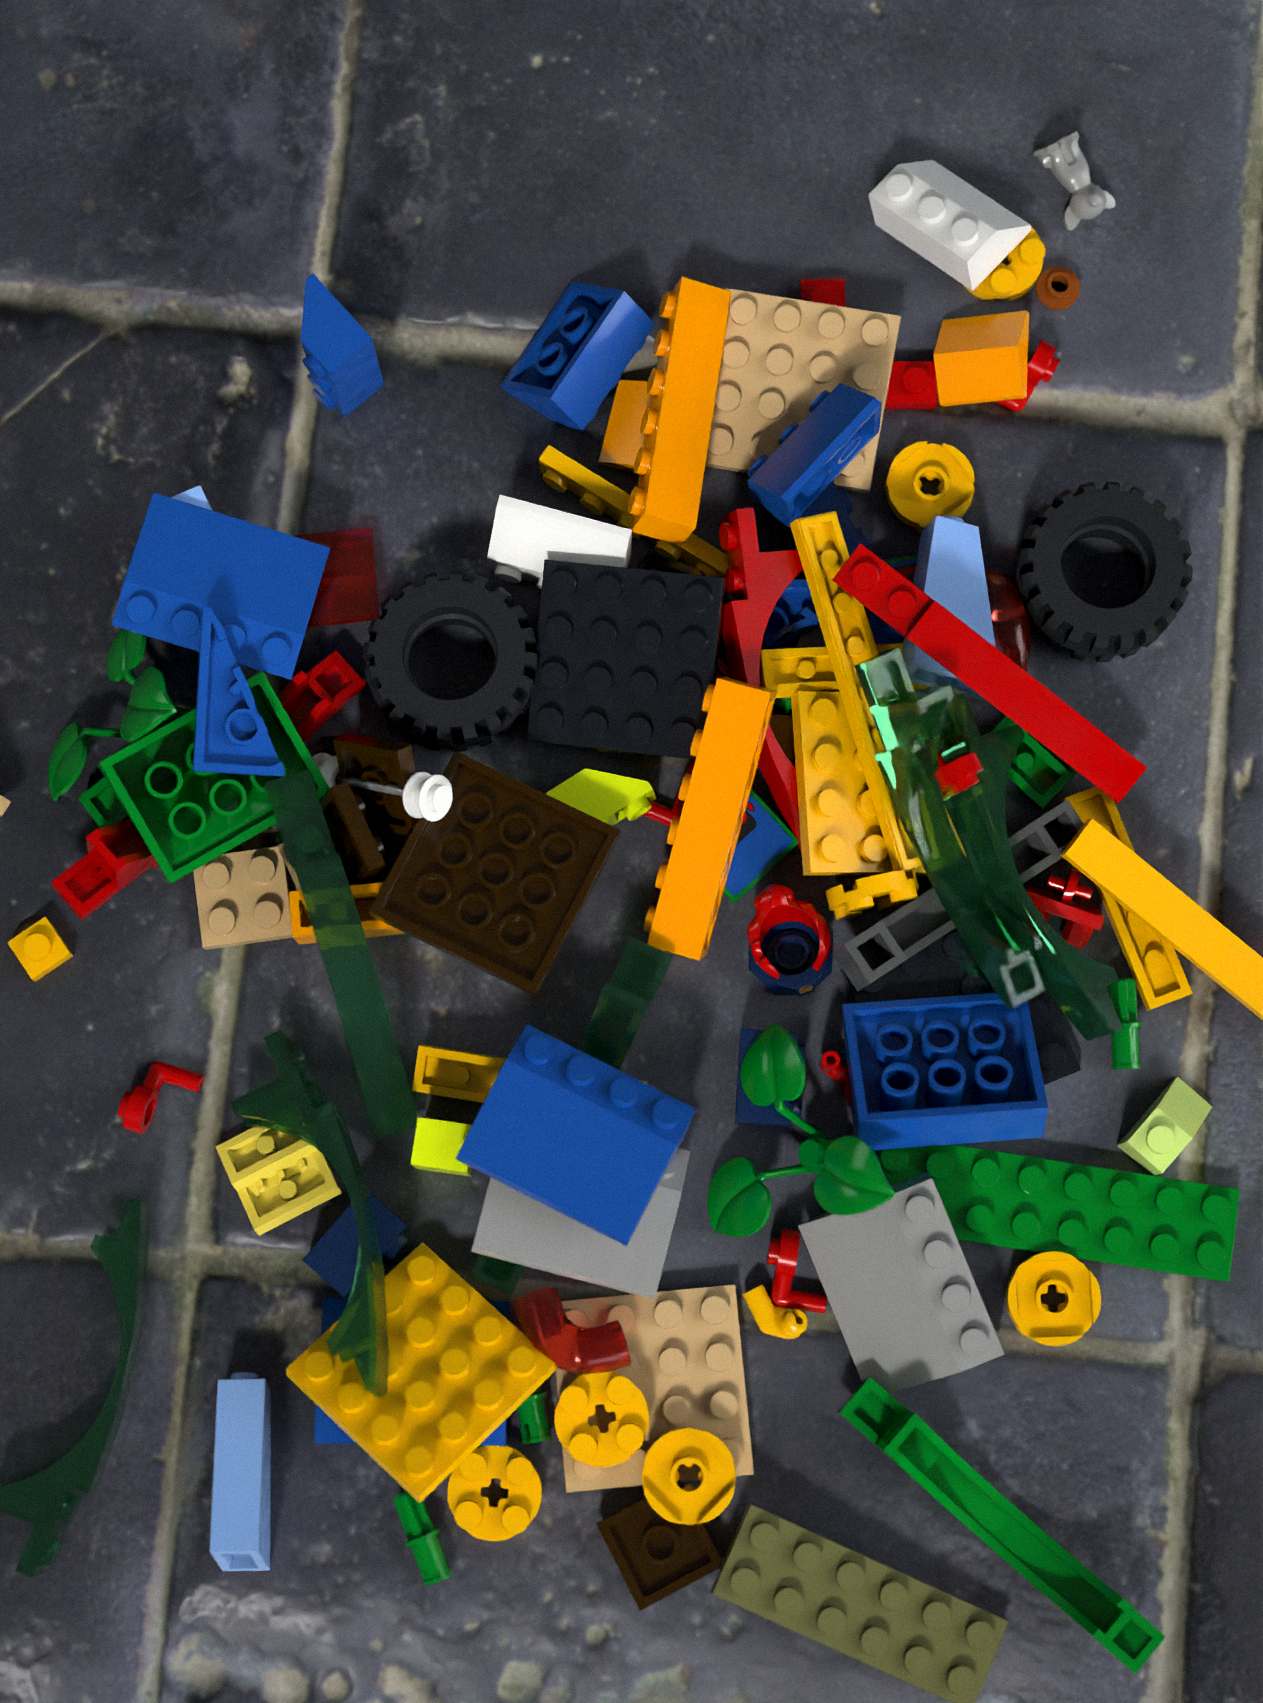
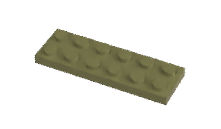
M749 1502L710 1590L717 1597L952 1703H976L1009 1621Z

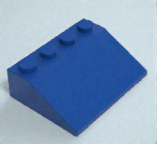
M153 492L111 625L199 652L201 608L212 607L218 620L222 623L237 664L291 680L330 547Z
M1026 991L842 1004L854 1134L856 1137L867 1142L873 1150L1043 1138L1048 1103Z
M527 1024L501 1068L457 1154L456 1160L627 1246L681 1145L696 1109Z

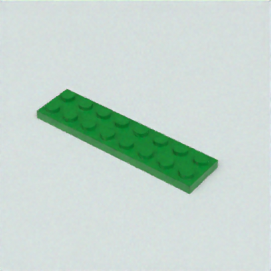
M953 1144L873 1150L891 1186L928 1172L934 1181L957 1240L1036 1253L1058 1251L1070 1254L1081 1260L1229 1282L1240 1189Z

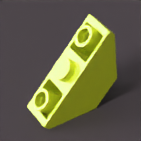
M587 768L546 793L611 826L626 817L629 821L639 818L651 809L650 801L656 799L654 790L648 781Z

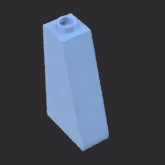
M936 515L921 532L913 584L996 648L979 527L964 523L961 518L956 516ZM904 637L898 679L981 701L984 700L982 696Z
M249 1372L234 1373L231 1375V1379L218 1380L210 1553L222 1571L270 1570L271 1390L266 1379H259V1375Z

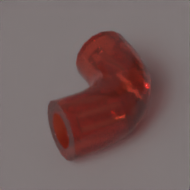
M999 570L988 571L985 573L995 646L1027 672L1031 651V627L1026 604L1010 575Z
M555 1287L535 1290L514 1300L513 1305L518 1322L533 1348L555 1363L556 1368L585 1375L606 1373L631 1365L627 1342L618 1320L596 1327L585 1328L575 1325L567 1317L559 1291Z

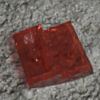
M371 527L292 535L330 547L307 628L372 621V618L379 619L378 583Z

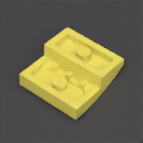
M299 1105L216 1146L230 1182L237 1190L252 1227L259 1236L342 1193Z

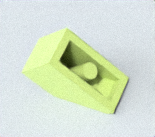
M1177 1076L1117 1146L1150 1175L1162 1174L1193 1139L1212 1106Z

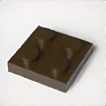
M348 781L331 787L311 812L312 818L343 885L368 884L386 865L384 862L386 857L384 846L380 838L376 834L371 833L365 820L366 808L358 793L352 792Z
M679 1479L676 1483L683 1489L684 1485ZM646 1497L596 1523L640 1611L714 1572L723 1563L703 1523L687 1525L670 1522L655 1512Z

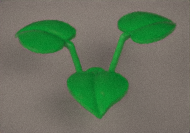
M120 628L114 637L107 655V676L109 680L116 683L124 677L126 682L133 686L127 708L121 719L120 729L84 728L82 730L80 723L72 722L61 732L51 750L48 763V786L53 801L59 803V797L64 795L80 776L87 756L86 742L91 737H121L124 741L133 742L190 712V710L176 706L171 702L166 691L164 678L159 669L149 667L138 678L135 677L134 668L138 666L143 658L147 636Z
M779 1024L767 1027L752 1044L744 1057L740 1071L742 1088L749 1100L758 1106H768L774 1102L776 1111L809 1133L810 1137L799 1147L798 1159L800 1163L798 1165L765 1170L757 1174L755 1166L750 1159L739 1157L727 1161L717 1170L712 1178L707 1196L710 1224L717 1234L747 1237L758 1232L766 1224L770 1215L772 1200L768 1188L762 1182L770 1178L798 1173L808 1174L809 1172L819 1174L814 1184L815 1197L824 1210L835 1215L861 1214L879 1207L895 1196V1192L888 1183L875 1152L867 1142L856 1136H844L838 1139L824 1137L822 1128L814 1127L785 1106L784 1101L795 1100L802 1094L805 1085V1066L801 1053L789 1032Z

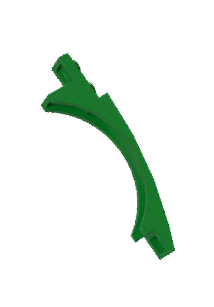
M867 1375L837 1411L952 1515L1134 1674L1139 1671L1166 1636L1138 1613L1130 1603L1040 1529L966 1463L918 1415L901 1405L870 1376Z

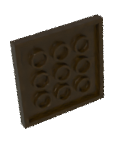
M455 751L442 776L448 779L452 787L453 799L447 814L438 821H429L424 817L418 819L369 913L370 916L537 997L621 835V830Z

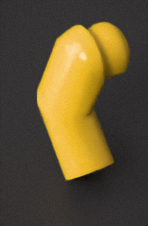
M763 1284L743 1294L759 1329L764 1334L788 1340L798 1338L807 1329L808 1319L806 1314L800 1309L795 1308L791 1310L774 1306Z

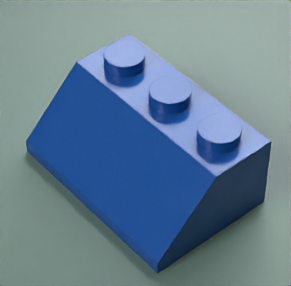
M312 273L306 278L301 343L306 357L302 362L310 372L307 377L315 387L312 392L317 400L328 411L335 408L345 418L380 389L384 383L373 339Z
M572 281L500 387L556 424L583 431L586 425L596 416L599 406L611 388L618 384L622 377V372L635 353L644 346L646 337L655 323L625 291Z
M839 383L831 393L827 390L821 392L809 407L811 414L800 425L797 422L791 424L778 441L781 446L770 457L767 455L761 456L748 472L750 477L748 479V493L789 528L790 523L798 519L878 434L882 403L875 397L842 383Z

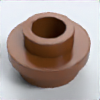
M1057 266L1045 270L1039 276L1036 283L1038 300L1051 310H1065L1071 307L1080 294V282L1077 276L1065 267ZM1056 281L1063 283L1066 291H1054L1051 283Z

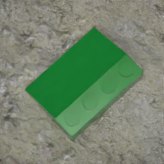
M263 671L246 681L254 697L260 717L263 718L266 725L267 733L279 761L282 762L285 769L284 777L192 771L196 708L97 764L169 884L322 798L330 789Z

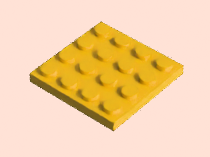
M797 691L791 695L803 875L873 876L893 872L840 692ZM891 693L940 856V861L906 870L905 873L915 870L916 876H951L975 860L970 788L954 794L952 789L949 791L938 789L916 745L933 737L946 764L967 755L962 695Z
M422 1242L285 1370L290 1380L416 1501L421 1503L556 1371V1363Z

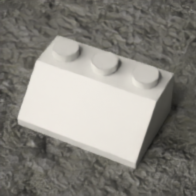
M934 160L898 164L868 194L875 225L972 291L1031 231L1029 223Z
M500 495L487 555L488 567L501 580L520 583V580L524 579L538 583L537 587L541 590L545 559L628 568L632 549V530Z

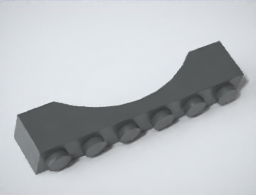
M1068 800L1062 802L947 879L848 941L832 954L857 992L1063 858L1061 853L1084 823Z

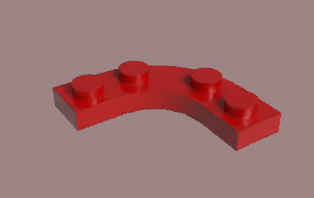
M803 279L800 282V300L846 307L845 279ZM934 361L893 362L885 409H936L937 380Z

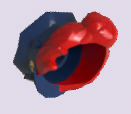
M782 884L769 885L756 896L754 901L756 914L747 927L749 970L774 995H798L801 997L814 992L815 987L832 973L833 937L830 935L824 917L818 913L812 903L795 900V894L792 889Z

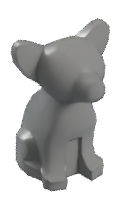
M1077 131L1065 134L1031 153L1032 157H1036L1044 168H1048L1054 177L1072 194L1070 204L1065 210L1063 217L1067 230H1074L1081 219H1093L1100 215L1104 209L1115 207L1113 196L1107 191L1102 190L1098 185L1091 183L1089 165L1079 148L1078 139L1080 136Z

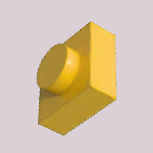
M46 916L7 942L30 978L35 982L74 956Z

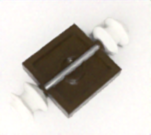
M345 733L333 739L336 751L335 756L326 753H318L312 756L329 788L348 781L352 792L360 795L366 808L365 820L369 828L410 836L419 818L424 817L429 821H438L447 814L452 804V787L446 777L437 774L430 775L427 772L416 773L415 760L410 744Z

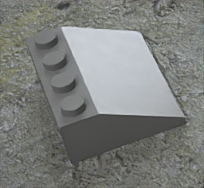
M678 1148L627 1246L490 1177L471 1252L655 1299L682 1195L690 1151Z
M928 1172L891 1186L895 1196L875 1209L848 1216L827 1212L798 1224L861 1380L863 1381L868 1375L888 1393L957 1374L1005 1355L934 1181Z

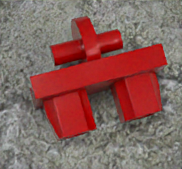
M1072 867L1065 879L1049 874L1045 886L1060 891V895L1024 883L1020 894L1021 903L1023 904L1020 916V927L1022 929L1043 934L1050 914L1065 918L1066 921L1059 937L1060 941L1080 949L1085 947L1094 929L1101 930L1105 917L1102 916V909L1072 899L1074 896L1089 901L1093 892V888L1078 884L1080 871Z

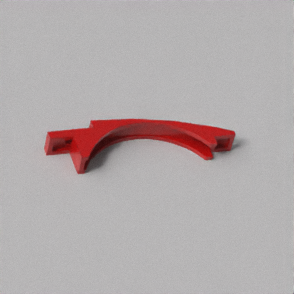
M754 508L735 509L723 517V523H721L719 528L720 544L722 549L727 551L729 566L725 573L726 589L728 594L733 596V601L724 604L721 632L731 679L760 686V652L769 617L786 587L803 570L797 549L760 553ZM769 724L758 766L788 829L798 839L799 843L797 846L801 851L796 768L778 744Z
M861 543L832 579L834 583L867 607L874 615L964 682L1118 804L1147 769L1146 766Z
M336 650L306 674L301 671L294 676L278 696V699L304 743L362 690L366 683ZM130 819L108 827L97 828L86 837L88 854L51 881L54 890L81 921L151 866L153 869L158 867V864Z

